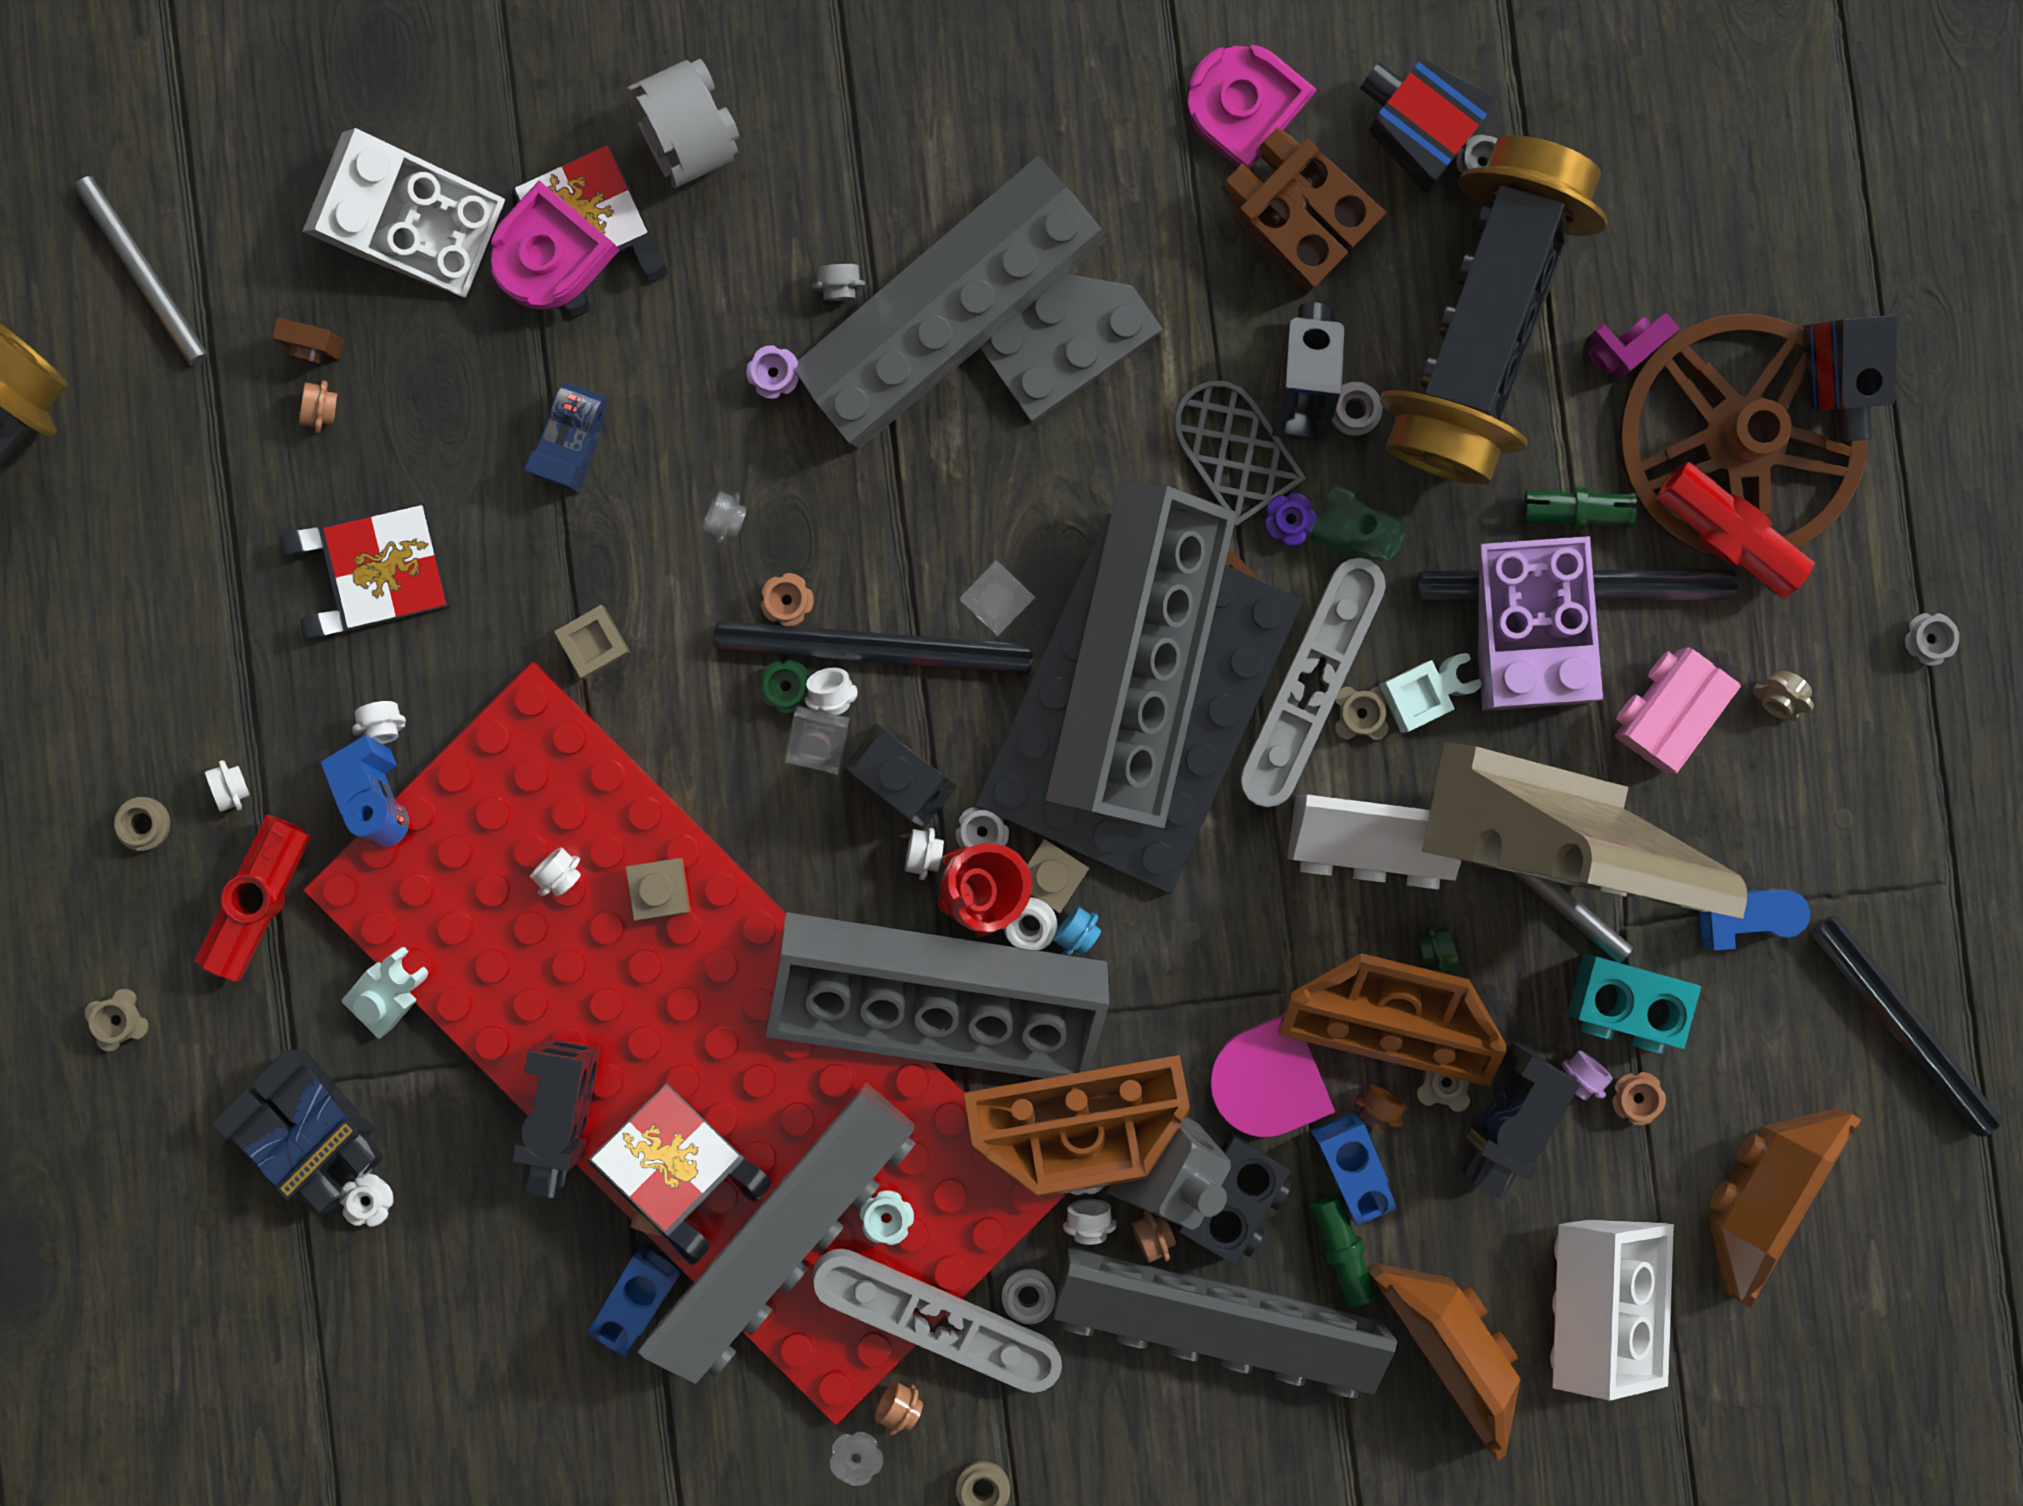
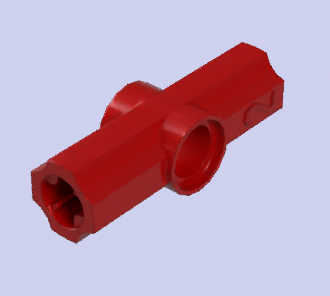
M1684 462L1668 478L1655 498L1700 534L1698 539L1708 549L1732 566L1737 567L1739 565L1756 581L1762 583L1772 594L1777 595L1780 599L1786 600L1810 576L1815 562L1770 527L1772 522L1765 514L1740 496L1728 494L1713 479L1698 470V467L1693 466L1690 462Z
M273 815L265 816L236 877L229 880L223 888L221 896L222 906L194 962L217 976L228 978L235 982L242 980L271 919L277 916L284 906L286 899L285 890L312 834L289 821ZM252 883L258 886L263 893V903L257 912L251 911L244 901L245 891Z

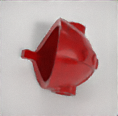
M983 843L971 847L966 845L941 857L946 868L940 882L938 906L942 913L945 912L947 916H950L959 924L975 931L977 937H982L1007 927L1020 917L1029 903L1033 885L1029 867L1019 853L1005 845Z

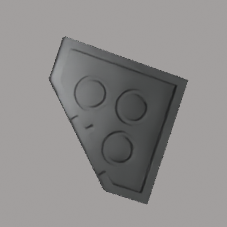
M1066 274L1022 313L994 334L979 350L1032 424L1160 335L1163 328L1132 285Z

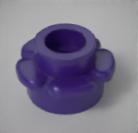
M1291 493L1288 497L1279 495L1272 499L1266 508L1268 518L1264 521L1268 535L1274 540L1282 541L1287 546H1296L1306 540V535L1312 534L1317 526V514L1314 510H1311L1309 499L1298 493ZM1293 514L1296 518L1295 523H1287L1286 516Z

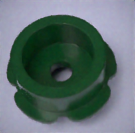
M787 660L783 664L774 662L767 666L762 674L763 684L760 686V695L763 701L768 706H776L777 710L782 713L797 711L801 706L800 704L805 702V698L809 696L806 685L809 678L806 676V668L793 660ZM784 681L791 683L789 691L781 689V684Z
M1429 926L1427 928L1428 938L1419 939L1425 969H1436L1440 973L1458 970L1459 963L1450 928L1433 930V927Z

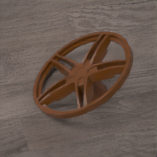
M1732 314L1707 319L1684 329L1662 344L1648 358L1634 378L1627 393L1620 419L1619 447L1623 470L1632 493L1636 494L1637 502L1655 525L1678 543L1699 553L1720 558L1698 539L1700 534L1676 518L1662 503L1655 499L1657 495L1653 490L1662 487L1673 473L1648 481L1645 471L1702 445L1708 461L1693 466L1698 467V470L1704 474L1720 468L1727 469L1731 495L1735 494L1743 499L1741 479L1752 478L1753 506L1767 517L1771 514L1770 468L1772 465L1778 464L1843 476L1838 489L1822 511L1801 528L1782 536L1796 548L1813 540L1825 531L1840 516L1855 494L1866 463L1868 440L1850 441V446L1831 441L1828 436L1792 426L1789 414L1786 411L1805 378L1803 374L1807 368L1803 328L1782 319L1757 314ZM1731 331L1763 332L1786 340L1746 396H1740L1709 362L1705 364L1689 345L1708 336ZM1795 345L1801 347L1803 350L1774 401L1762 397L1761 395L1783 365L1782 363ZM1676 354L1711 393L1721 401L1713 409L1692 381L1686 378L1672 358ZM1666 366L1706 419L1708 427L1706 430L1665 448V451L1641 462L1638 442L1641 409L1651 384L1662 368ZM1790 442L1848 459L1847 466L1842 467L1823 463V461L1785 454L1787 444Z

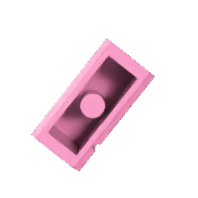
M1689 647L1677 650L1674 655L1669 651L1665 652L1648 674V677L1654 681L1642 698L1637 694L1631 697L1616 718L1617 721L1623 724L1615 734L1616 739L1635 753L1640 754L1642 758L1665 774L1678 773L1741 687L1736 680L1721 669L1713 666V663Z

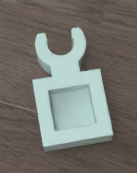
M1464 653L1447 658L1441 664L1439 673L1431 660L1379 684L1401 733L1409 732L1454 710V706L1448 696L1449 694L1454 696L1467 695L1476 692L1482 686L1480 679L1469 681L1465 684L1457 679L1456 670L1460 664L1471 660L1469 654Z
M405 947L397 949L386 957L382 963L378 962L369 968L341 1001L378 1039L392 1030L417 999L410 991L424 982L428 975V971L424 967L413 975L408 974L403 969L402 959L408 953Z

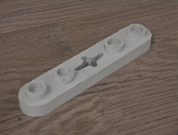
M1355 558L1344 562L1334 571L1241 771L1239 779L1241 790L1245 797L1255 805L1262 807L1278 806L1288 799L1297 784L1384 595L1386 586L1384 575L1379 566L1370 560ZM1322 656L1326 661L1321 670L1320 681L1327 685L1324 693L1314 692L1302 710L1298 708V703L1303 697L1302 693L1305 685L1298 681L1300 673L1310 674Z
M830 1250L823 1254L814 1264L812 1280L815 1293L821 1302L835 1310L1023 1391L1031 1393L1045 1391L1053 1386L1060 1376L1062 1363L1057 1348L1049 1338L1036 1331L850 1250ZM917 1307L925 1315L937 1316L941 1309L946 1310L945 1314L948 1322L961 1331L939 1326L934 1333L929 1332L928 1321L913 1311Z

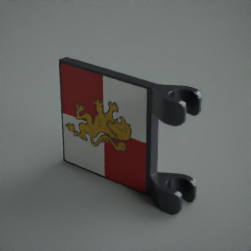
M609 143L512 187L518 201H520L540 180L618 247L619 252L614 257L634 249L643 271L651 282L668 275L665 262ZM584 290L576 298L564 304L573 317L581 316L591 310V305Z
M424 503L326 526L283 533L280 537L283 552L291 558H299L322 550L324 551L338 610L313 614L301 619L300 624L303 635L310 640H321L344 632L450 607Z
M667 1083L588 1159V1163L666 1237L681 1257L691 1265L697 1264L706 1255L710 1245L705 1237L684 1220L728 1176L741 1193L752 1202L758 1201L771 1185L770 1178L762 1170L746 1160Z

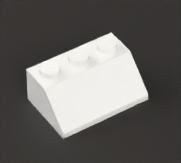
M1314 795L1295 796L1287 859L1301 861L1299 872L1332 876L1333 865L1354 868L1353 879L1385 882L1386 873L1391 872L1407 874L1406 885L1439 889L1440 879L1456 880L1461 864L1460 860L1422 852L1430 810Z
M1584 1220L1559 1224L1558 1237L1554 1247L1557 1260V1282L1552 1302L1555 1314V1338L1550 1357L1553 1368L1554 1389L1610 1401L1668 1387L1674 1224Z

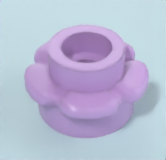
M771 345L762 347L757 350L754 358L747 365L746 374L748 381L751 385H755L757 393L765 398L774 399L778 398L781 393L789 394L794 390L799 381V375L795 371L798 361L794 354L787 349L781 350ZM775 367L778 369L779 372L776 377L769 376L768 371L770 368Z
M1579 1050L1571 1060L1566 1059V1061L1562 1062V1067L1566 1074L1581 1083L1575 1093L1577 1096L1584 1100H1587L1592 1094L1601 1099L1606 1096L1603 1090L1613 1078L1594 1058Z

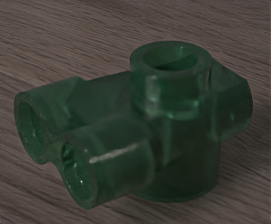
M1337 484L1329 494L1324 513L1316 520L1312 528L1311 540L1332 550L1345 546L1361 551L1370 560L1386 561L1392 559L1399 551L1402 539L1406 533V524L1364 502L1362 492L1342 484Z

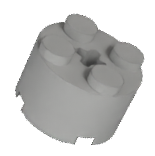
M701 59L692 63L684 60L626 88L631 107L634 108L641 105L646 115L641 118L642 121L638 125L665 177L671 175V185L673 188H677L734 161V154L738 153L734 141L739 138L737 127L726 107L717 110L709 92L715 89L714 83L706 65Z

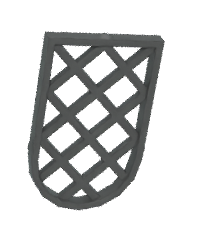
M1208 381L1193 387L1182 398L1175 414V434L1183 450V454L1190 460L1220 506L1230 509L1220 493L1238 496L1234 527L1268 506L1275 497L1284 495L1306 480V477L1279 437L1272 436V427L1261 412L1259 405L1241 387L1227 381ZM1212 388H1225L1231 391L1228 407L1209 403ZM1205 390L1203 402L1191 400L1196 393ZM1237 394L1249 405L1252 411L1235 408ZM1184 406L1201 409L1198 427L1181 424V413ZM1207 410L1227 414L1224 432L1204 429ZM1233 415L1253 419L1249 438L1230 434ZM1259 422L1273 442L1256 439ZM1182 432L1196 434L1193 453L1186 444ZM1202 436L1222 439L1218 458L1199 455ZM1228 441L1248 445L1244 463L1225 460ZM1254 446L1274 450L1270 469L1251 465ZM1280 453L1294 473L1277 470ZM1199 462L1217 465L1214 483ZM1223 467L1243 470L1239 489L1220 486ZM1249 472L1269 475L1265 494L1246 491ZM1275 477L1294 480L1272 495ZM1244 498L1263 501L1241 516Z

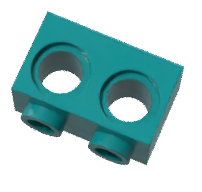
M1584 954L1567 1016L1583 1021L1580 1029L1582 1032L1612 1040L1614 1031L1617 1030L1635 1035L1632 1046L1665 1054L1667 1045L1681 1049L1685 1048L1701 986ZM1611 984L1616 990L1617 1002L1611 1011L1601 1014L1596 1008L1595 996L1601 987ZM1663 999L1669 1009L1668 1018L1663 1025L1653 1028L1647 1018L1648 1009L1653 1002Z

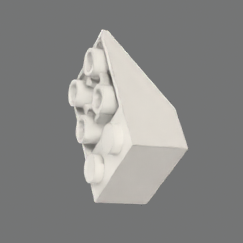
M354 128L342 132L302 232L351 254L466 298L505 199Z

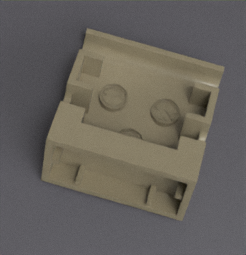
M1444 743L1422 852L1573 887L1625 897L1629 896L1703 912L1708 911L1739 919L1744 918L1747 903L1746 884L1739 874L1624 809L1628 787L1476 746Z

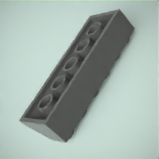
M1037 156L798 360L795 371L815 402L850 444L862 448L990 340L994 334L1016 318L1107 241V238L1100 226L1068 187Z
M1119 481L1045 801L1165 828L1237 512L1170 486Z
M786 912L775 971L766 1037L1045 1079L1091 1070L1109 1007L1108 962Z
M866 1082L657 1324L638 1350V1353L646 1360L695 1384L707 1371L716 1377L736 1353L730 1344L744 1329L749 1335H752L771 1313L772 1309L765 1303L775 1291L781 1288L787 1294L807 1271L808 1267L801 1261L812 1248L816 1246L823 1252L841 1232L844 1226L837 1219L849 1205L852 1204L859 1210L877 1190L880 1184L873 1178L886 1162L895 1168L916 1143L909 1136L914 1131L915 1124Z
M1070 1246L1067 1248L1053 1308L1054 1319L1063 1321L1062 1328L1075 1334L1093 1336L1095 1329L1116 1334L1115 1341L1127 1346L1146 1348L1147 1342H1153L1169 1346L1167 1352L1178 1358L1198 1361L1200 1354L1221 1358V1366L1233 1371L1252 1373L1253 1366L1274 1371L1273 1377L1279 1381L1303 1386L1306 1379L1327 1383V1391L1349 1398H1357L1359 1391L1375 1394L1395 1353L1397 1340L1381 1319Z

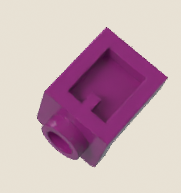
M1665 313L1653 324L1646 317H1643L1623 334L1620 339L1626 347L1623 346L1605 324L1600 325L1585 339V342L1591 348L1588 350V354L1593 363L1603 373L1607 375L1613 373L1620 380L1680 328Z

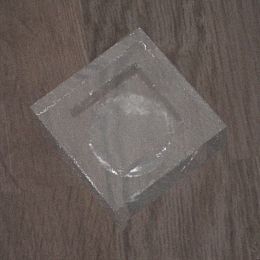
M996 560L959 600L999 637L1035 599V596Z
M797 706L793 716L785 762L838 774L850 718Z

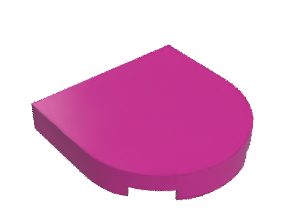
M1258 45L1222 47L1207 55L1195 69L1188 89L1187 107L1190 120L1198 134L1237 168L1243 163L1251 171L1261 159L1255 152L1256 149L1277 127L1284 131L1315 95L1317 89L1275 54Z
M538 180L495 230L491 240V245L493 246L491 271L499 287L515 302L533 309H550L562 306L576 298L619 252V249L608 237Z
M1283 1015L1242 1031L1230 1038L1218 1053L1212 1067L1210 1090L1217 1109L1233 1127L1249 1135L1258 1137L1281 1135L1335 1113L1307 1042L1278 1035V1028Z

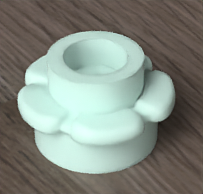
M890 1190L879 1192L877 1197L869 1198L861 1207L860 1219L864 1221L863 1233L874 1243L882 1242L893 1245L901 1242L908 1234V1226H911L914 1221V1212L908 1202H903L901 1195L897 1192ZM884 1213L891 1214L892 1220L889 1223L882 1221L881 1216Z

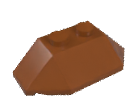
M1362 953L1294 990L1290 995L1278 1028V1035L1485 1086H1490L1506 1053V1043L1469 979Z
M1180 1055L964 1093L973 1149L1037 1198L1146 1179L1190 1111Z
M1832 1108L1761 1126L1757 1135L1753 1133L1744 1141L1737 1155V1161L1740 1164L1730 1181L1724 1180L1713 1193L1710 1200V1208L1713 1210L1707 1218L1726 1293L1750 1308L1753 1306L1761 1288L1849 1138L1861 1122L1860 1118L1848 1112Z
M1378 1263L1367 1268L1485 1447L1496 1461L1506 1456L1520 1385V1378L1511 1366V1363L1519 1358L1500 1331L1491 1336L1480 1318L1488 1314V1311L1470 1286L1461 1291L1453 1280L1448 1277Z

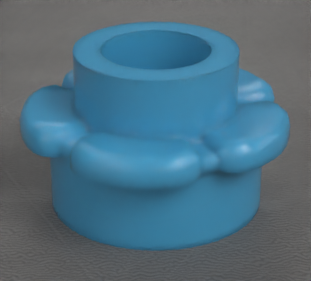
M1077 906L1064 919L1053 938L1054 942L1064 948L1062 955L1070 956L1074 950L1080 955H1084L1092 947L1101 933V929L1095 925L1098 920L1096 913L1092 912L1089 914Z

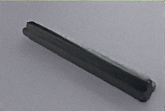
M1829 916L1821 920L1812 929V936L1973 1134L1980 1137H1986L1996 1130L2002 1123L2000 1115L1843 922L1836 916Z

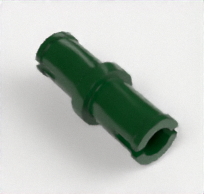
M1575 487L1573 492L1532 491V489H1526L1523 501V509L1526 512L1523 513L1524 524H1571L1572 530H1584L1586 525L1626 526L1627 528H1633L1636 521L1637 508H1632V505H1636L1637 498L1635 493H1588L1586 487Z
M1332 1193L1315 1199L1308 1206L1313 1213L1325 1248L1321 1251L1326 1264H1332L1344 1296L1345 1306L1348 1308L1359 1307L1375 1300L1378 1297V1293L1373 1286L1362 1253L1365 1251L1362 1238L1354 1235L1341 1194Z

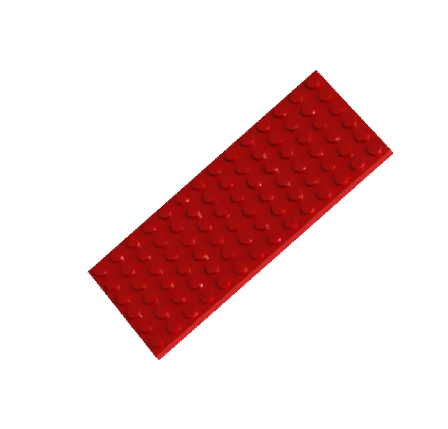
M532 662L395 799L396 803L406 809L410 821L408 831L400 842L386 848L374 845L369 840L357 836L304 889L376 963H382L386 957L401 947H405L408 950V953L402 959L403 969L411 975L423 967L428 971L426 980L410 991L417 999L415 1003L528 1116L533 1113L539 1075L524 1073L528 1050L539 1045V1043L547 1038L601 1047L588 1123L584 1132L578 1137L588 1139L585 1156L576 1165L631 1220L634 1215V1211L630 1210L632 1204L588 1163V1159L666 1083L746 1160L754 1164L770 1178L771 1185L767 1192L758 1201L752 1202L741 1193L728 1176L684 1220L705 1237L710 1245L706 1255L695 1265L685 1261L666 1237L644 1232L693 1282L866 1082L915 1124L914 1131L909 1138L916 1144L895 1168L886 1162L873 1178L880 1185L870 1197L875 1198L879 1192L890 1190L900 1194L901 1200L911 1205L914 1212V1221L907 1228L908 1234L906 1238L893 1245L882 1242L874 1243L869 1240L862 1230L864 1221L860 1219L861 1208L857 1210L850 1204L837 1219L844 1226L837 1237L823 1252L816 1246L812 1248L801 1261L808 1267L807 1271L787 1294L781 1288L775 1291L765 1303L772 1309L771 1313L752 1335H749L744 1329L742 1330L835 1425L916 1344L835 1310L821 1302L814 1290L812 1272L814 1264L823 1254L835 1249L850 1250L962 1299L1065 1196V1193L1037 1198L973 1149L964 1093L966 1092L936 1062L766 1037L775 971L786 912L535 662ZM560 847L571 857L578 856L580 861L575 869L581 875L565 893L559 897L551 890L544 896L537 893L540 887L530 878V875L544 859ZM683 858L691 911L634 920L626 866ZM884 1213L881 1216L882 1221L885 1223H889L892 1220V1216L889 1213ZM917 1307L913 1311L928 1321L930 1331L946 1315V1310L942 1309L937 1316L925 1315Z

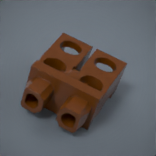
M1277 127L1255 151L1275 171L1272 176L1263 184L1242 163L1220 188L1231 204L1238 210L1233 219L1243 229L1246 228L1250 235L1293 277L1292 282L1307 295L1387 212L1331 160L1318 152L1319 148L1310 139L1307 138L1300 145L1293 137Z

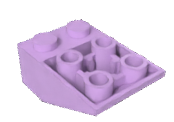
M1590 536L1480 544L1478 665L1479 678L1482 682L1480 687L1482 711L1589 704L1603 699Z

